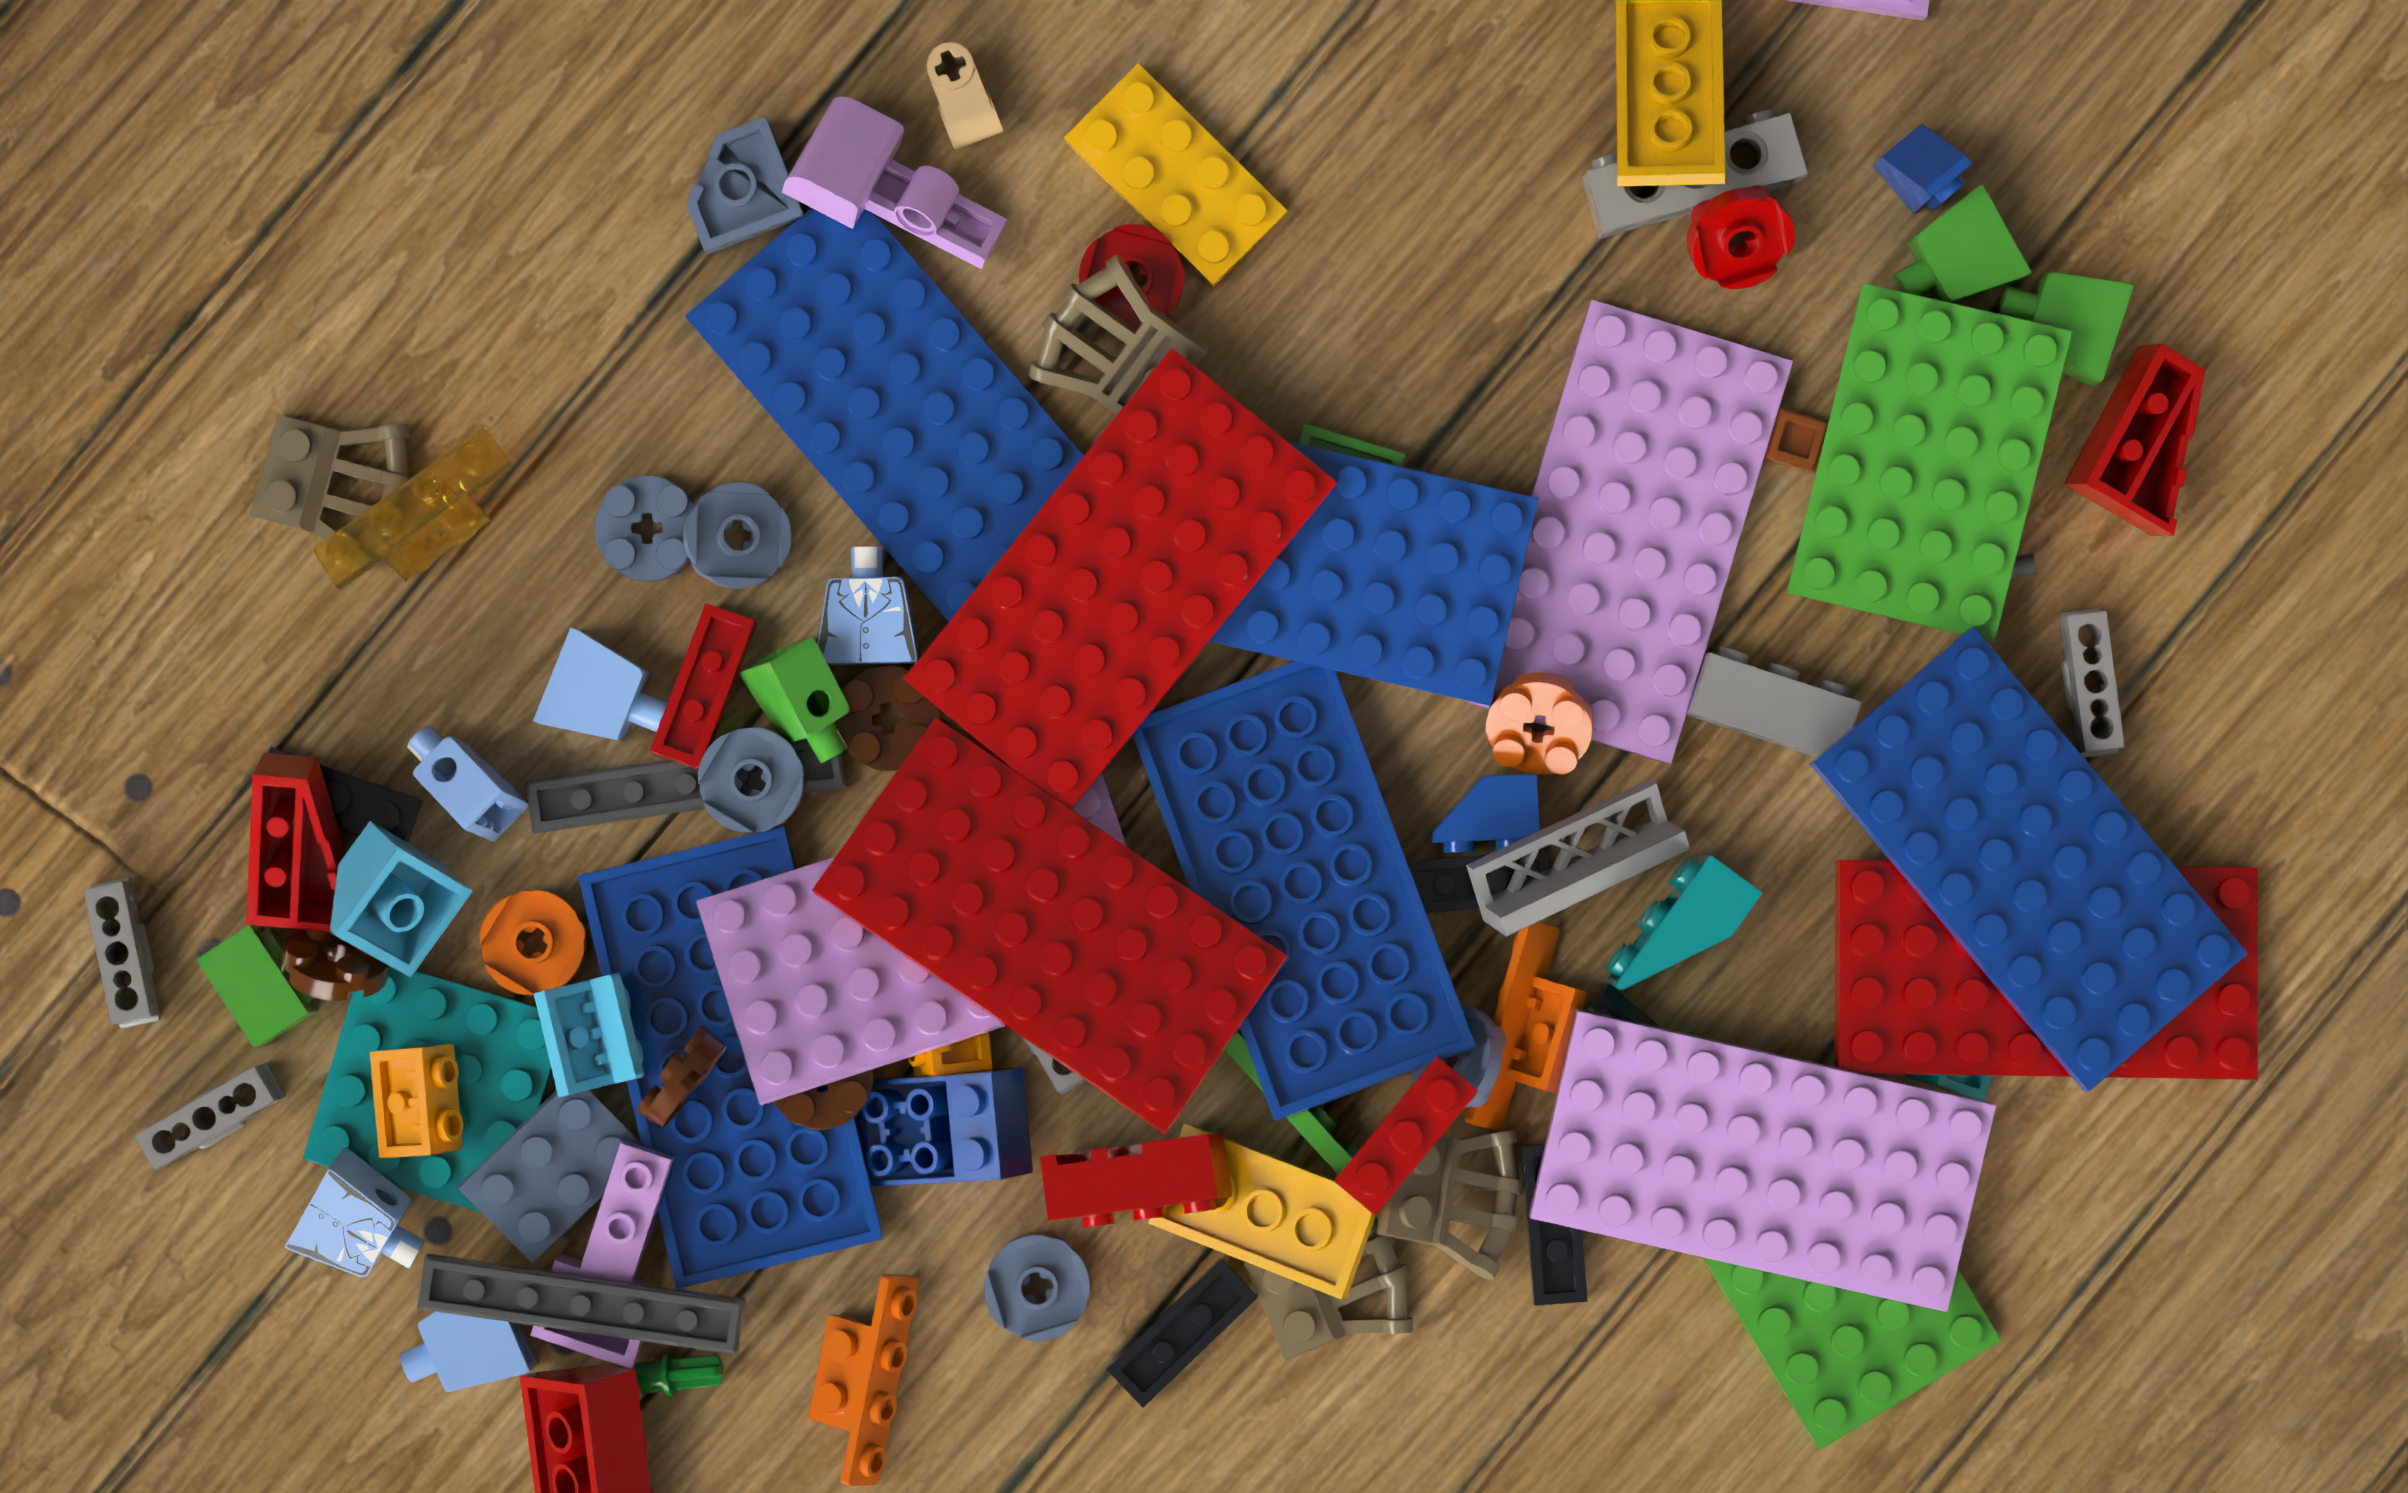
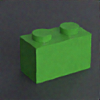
M247 925L196 959V961L253 1047L259 1048L269 1045L319 1010L312 1001L315 997L296 990L289 983L290 974L286 970L282 973L281 958L284 942L279 934L272 927L265 929L259 925Z

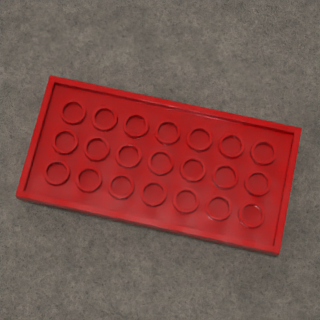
M1171 348L903 679L1014 771L1070 809H1073L1338 483L1176 350Z
M936 717L812 889L813 894L1165 1135L1288 957Z
M1835 860L1834 1067L1867 1074L2071 1077L1891 861ZM2175 866L2248 954L2107 1077L2258 1080V868Z

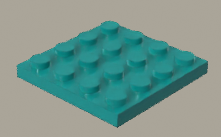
M390 966L387 983L380 991L364 998V989L353 991L303 1159L330 1167L345 1147L398 1188L481 1212L458 1189L457 1185L544 1102L552 1076V1068L537 1006L416 970L409 977ZM453 1044L455 1061L459 1071L457 1084L460 1114L463 1119L462 1149L434 1155L379 1158L370 1052Z

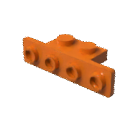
M1536 922L1519 930L1514 939L1512 957L1504 984L1498 993V1005L1493 1018L1494 1025L1501 1027L1506 1036L1501 1069L1490 1091L1487 1102L1479 1107H1467L1464 1118L1466 1123L1497 1131L1502 1130L1516 1082L1557 1094L1576 1009L1583 1010L1588 993L1546 980L1560 935L1559 928Z
M883 1274L881 1276L872 1323L844 1315H828L808 1419L850 1431L840 1478L842 1484L848 1486L877 1485L887 1459L886 1445L890 1424L897 1410L896 1394L901 1369L907 1359L906 1344L911 1319L918 1304L917 1289L919 1278L916 1276L904 1274Z

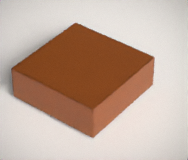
M1779 407L1764 460L1810 474L1815 473L1828 421Z

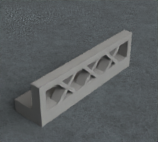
M1649 779L1466 866L1483 921L1505 936H1508L1688 851L1690 847L1685 830L1667 821L1657 783ZM1645 800L1651 821L1634 829L1622 826L1630 807ZM1596 822L1607 826L1598 846L1587 851L1577 847L1585 827ZM1549 844L1561 848L1551 868L1543 872L1531 869L1539 849ZM1521 858L1519 863L1514 862L1515 860ZM1502 866L1515 869L1507 888L1491 895L1485 874Z

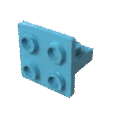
M619 973L534 993L558 1098L644 1076L642 1066L643 1050L639 1040L635 1037L629 1012L631 1007L630 996L627 989L623 986Z

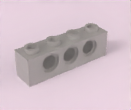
M1773 109L1765 110L1743 118L1745 126L1728 131L1724 130L1725 184L1655 185V195L1649 198H1639L1630 191L1629 186H1617V153L1592 161L1593 169L1585 172L1582 183L1598 238L1603 239L1690 214L1698 203L1711 200L1729 190L1761 185L1771 191L1801 182L1808 173L1791 114L1787 113L1775 117ZM1736 145H1745L1752 149L1756 156L1755 167L1741 169L1735 166L1730 158V149Z

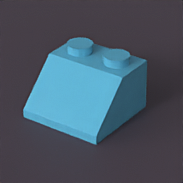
M369 821L338 864L330 931L340 939L411 977L473 891L446 865Z

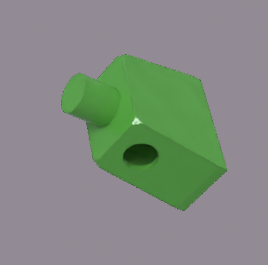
M1981 185L1907 243L1916 262L1894 273L1893 280L1900 292L1920 296L1932 290L1937 300L1956 304L2006 287L2007 285L2015 284L2032 272L1985 187Z
M2048 272L2039 279L2034 293L2007 285L2002 294L1997 314L2072 330L2063 373L2083 384L2094 386L2104 380L2134 285L2125 282Z
M813 636L784 645L739 672L740 677L777 733L791 743L807 739L820 763L835 757L848 748L834 722L850 712L849 705Z

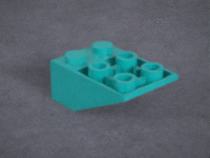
M1697 855L1695 859L1693 857L1690 859L1685 857L1668 880V883L1674 888L1665 901L1660 900L1658 902L1654 900L1636 925L1643 930L1632 945L1622 943L1608 961L1605 968L1611 972V975L1605 982L1617 989L1623 990L1731 937L1763 893L1712 855Z

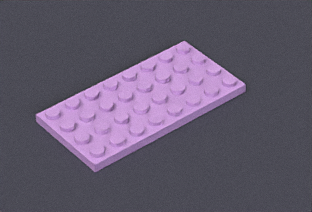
M1591 299L1531 493V497L1539 499L1493 696L1501 687L1503 690L1508 685L1515 683L1516 677L1526 673L1544 672L1561 676L1576 686L1575 692L1583 698L1585 703L1587 699L1592 708L1593 730L1591 741L1666 764L1672 763L1792 367V360ZM1468 701L1470 704L1489 709L1488 705ZM1535 715V720L1532 722L1551 729L1554 727L1547 725L1546 717L1542 715Z
M1101 774L1072 810L1126 846L1109 792ZM835 857L696 901L760 1105L1006 1026L813 894V887Z
M1576 1009L1529 1216L1531 1219L1947 1312L1996 1105L1990 1101L1870 1074L1852 1072L1830 1065Z

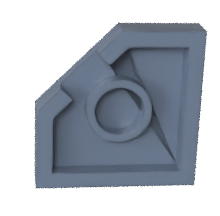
M766 116L716 135L708 152L709 157L697 183H694L686 201L703 250L707 255L795 222L798 218L804 216L799 201L782 193L785 180L789 174Z

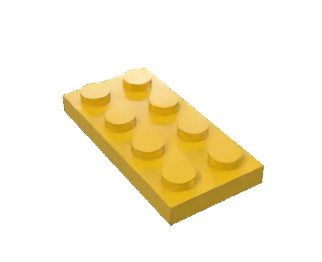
M1616 0L1617 186L1725 184L1722 0Z
M1139 63L1064 137L1065 142L1153 229L1162 233L1170 241L1174 249L1213 288L1287 214V210Z
M1184 1124L1179 1138L1215 1133L1192 1124ZM1224 1137L1232 1197L1215 1199L1216 1210L1184 1214L1183 1204L1164 1206L1165 1217L1149 1220L1148 1224L1339 1299H1347L1376 1216L1338 1186L1332 1178Z

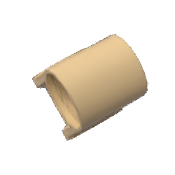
M954 42L942 43L935 47L928 56L927 71L940 104L938 106L939 112L954 150L1004 132L987 87L984 88L973 57L968 49ZM953 57L957 65L965 63L966 66L959 69L960 79L951 82L947 74L938 76V73L945 69L943 61Z

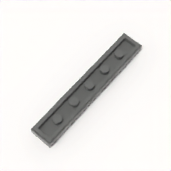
M807 739L791 742L805 766L804 793L848 787L843 752L820 763ZM671 760L525 781L533 834L706 808L700 794L698 770ZM757 765L751 771L742 769L738 774V778L743 781L741 791L746 795H749L754 789L762 792L765 788L766 782L761 779L763 769Z
M427 1254L424 1258L417 1309L737 1354L746 1299Z

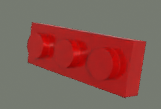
M705 603L650 748L652 754L697 770L699 769L703 755L714 741L756 629L757 623L755 620Z
M1435 1056L1333 1181L1376 1216L1478 1093V1090L1440 1058Z

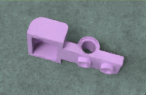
M848 97L834 98L785 180L782 193L852 229L863 210L866 209L982 269L1000 238L1008 219L960 195L957 183L944 171L931 166H921L917 171H913L894 161L893 158L899 149L904 127L899 122L857 100Z
M623 1140L620 1143L583 1260L561 1254L554 1260L551 1271L657 1286L636 1279L635 1276L656 1223L658 1205L674 1156ZM534 1325L530 1335L626 1368H633L645 1342Z

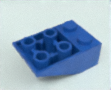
M1024 1067L991 1069L940 1076L874 1079V1085L866 1105L858 1113L860 1138L872 1186L1002 1180L1033 1173Z

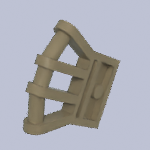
M1117 254L1106 261V268L1078 285L1072 283L1064 293L1066 299L1064 304L1056 314L1051 312L1042 323L1045 331L1038 359L1031 362L1028 376L1035 381L1090 395L1115 414L1122 410L1124 404L1130 400L1171 348L1176 350L1195 367L1198 366L1208 351L1207 346L1166 318V314L1151 306L1134 280L1129 267L1122 257ZM1118 285L1141 320L1140 325L1135 329L1100 304L1096 298ZM1082 314L1088 316L1125 343L1115 358L1075 330L1073 326ZM1063 344L1104 373L1100 379L1061 369L1058 366Z
M277 414L250 516L318 534L354 563L369 572L377 562L373 557L395 527H401L404 514L399 513L405 491H411L414 480L409 477L405 441L410 439L409 425L395 424L378 428L340 431ZM385 443L388 472L341 460L344 447ZM337 473L385 485L379 507L331 495ZM329 508L374 520V522L356 545L324 522Z
M1516 1128L1496 1130L1460 1139L1441 1136L1379 1211L1376 1234L1434 1245L1476 1275L1488 1280H1494L1500 1269L1497 1261L1512 1232H1517L1519 1218L1514 1217L1517 1195L1523 1194L1524 1181L1519 1179L1513 1143L1518 1142ZM1490 1147L1493 1148L1497 1176L1457 1168L1459 1154ZM1455 1184L1496 1192L1493 1213L1452 1205ZM1450 1220L1490 1228L1478 1253L1448 1232Z
M1374 1220L1362 1257L1373 1254L1380 1273L1351 1285L1347 1299L1336 1298L1244 1261V1265L1285 1361L1330 1341L1340 1339L1347 1334H1401L1413 1332V1318L1408 1317L1407 1279L1410 1278V1274L1406 1264H1399L1392 1245L1396 1243L1395 1238L1376 1234V1220ZM1386 1288V1317L1342 1318L1339 1307Z

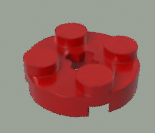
M1755 185L1750 188L1729 190L1711 200L1698 203L1691 212L1690 219L1692 224L1687 233L1686 243L1688 254L1697 272L1704 279L1707 280L1709 278L1710 280L1718 281L1723 288L1744 289L1764 282L1778 270L1775 264L1782 258L1785 251L1789 256L1793 248L1795 230L1793 222L1782 202L1775 198L1767 187ZM1741 231L1753 232L1745 236V244L1741 246H1735L1731 240L1735 234Z
M1125 224L1106 232L1089 245L1080 264L1079 284L1106 268V261L1118 254L1129 268L1131 264L1140 266V275L1147 278V282L1144 287L1139 286L1151 306L1166 314V318L1174 312L1183 294L1184 268L1178 252L1162 233L1144 225ZM1118 285L1096 298L1100 304L1135 329L1140 325L1141 320Z

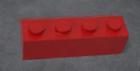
M595 1365L520 1375L535 1493H653L649 1480L646 1456L647 1440L643 1433L640 1409L641 1391L635 1369Z

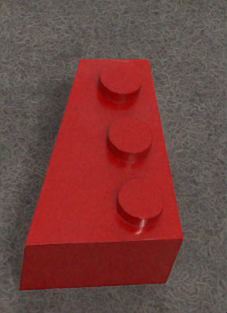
M2163 344L2138 346L2063 485L2150 536H2174L2177 519H2174L2179 487L2184 486L2187 469H2183L2189 436L2194 434L2206 370Z
M263 753L252 774L246 924L331 932L330 925L338 864L345 856L346 851L318 758Z
M1223 1133L1143 1142L1141 1144L1113 1148H1098L1064 1155L1039 1156L1048 1221L1082 1218L1083 1228L1115 1224L1114 1213L1132 1211L1134 1221L1165 1217L1164 1206L1183 1204L1184 1214L1216 1210L1215 1199L1232 1197Z

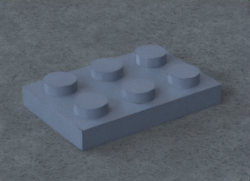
M556 1090L467 1175L457 1187L534 1263L604 1195L620 1143L626 1140L641 1146L642 1144L590 1090L559 1098Z

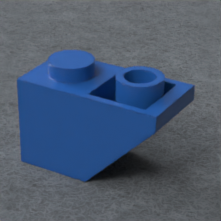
M1921 124L1884 154L1873 167L1914 214L1925 204L1931 211H1934L1966 183L1960 174L1972 163L1966 155L1928 127Z
M1537 774L1480 777L1430 832L1431 843L1443 842V853L1473 852L1475 851V841L1496 840V850H1499L1540 831Z

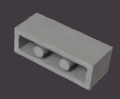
M1720 647L1717 655L1710 652L1704 654L1686 713L1687 716L1817 758L1854 726L1862 702L1849 698L1851 689L1827 680H1820L1818 687L1798 681L1799 671L1770 663L1768 671L1748 665L1749 655Z

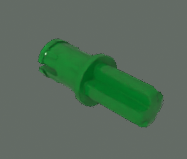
M664 1354L662 1360L638 1362L632 1368L636 1370L641 1394L665 1392L668 1397L675 1396L677 1390L719 1386L723 1383L724 1366L721 1357L716 1354L675 1359L672 1354Z

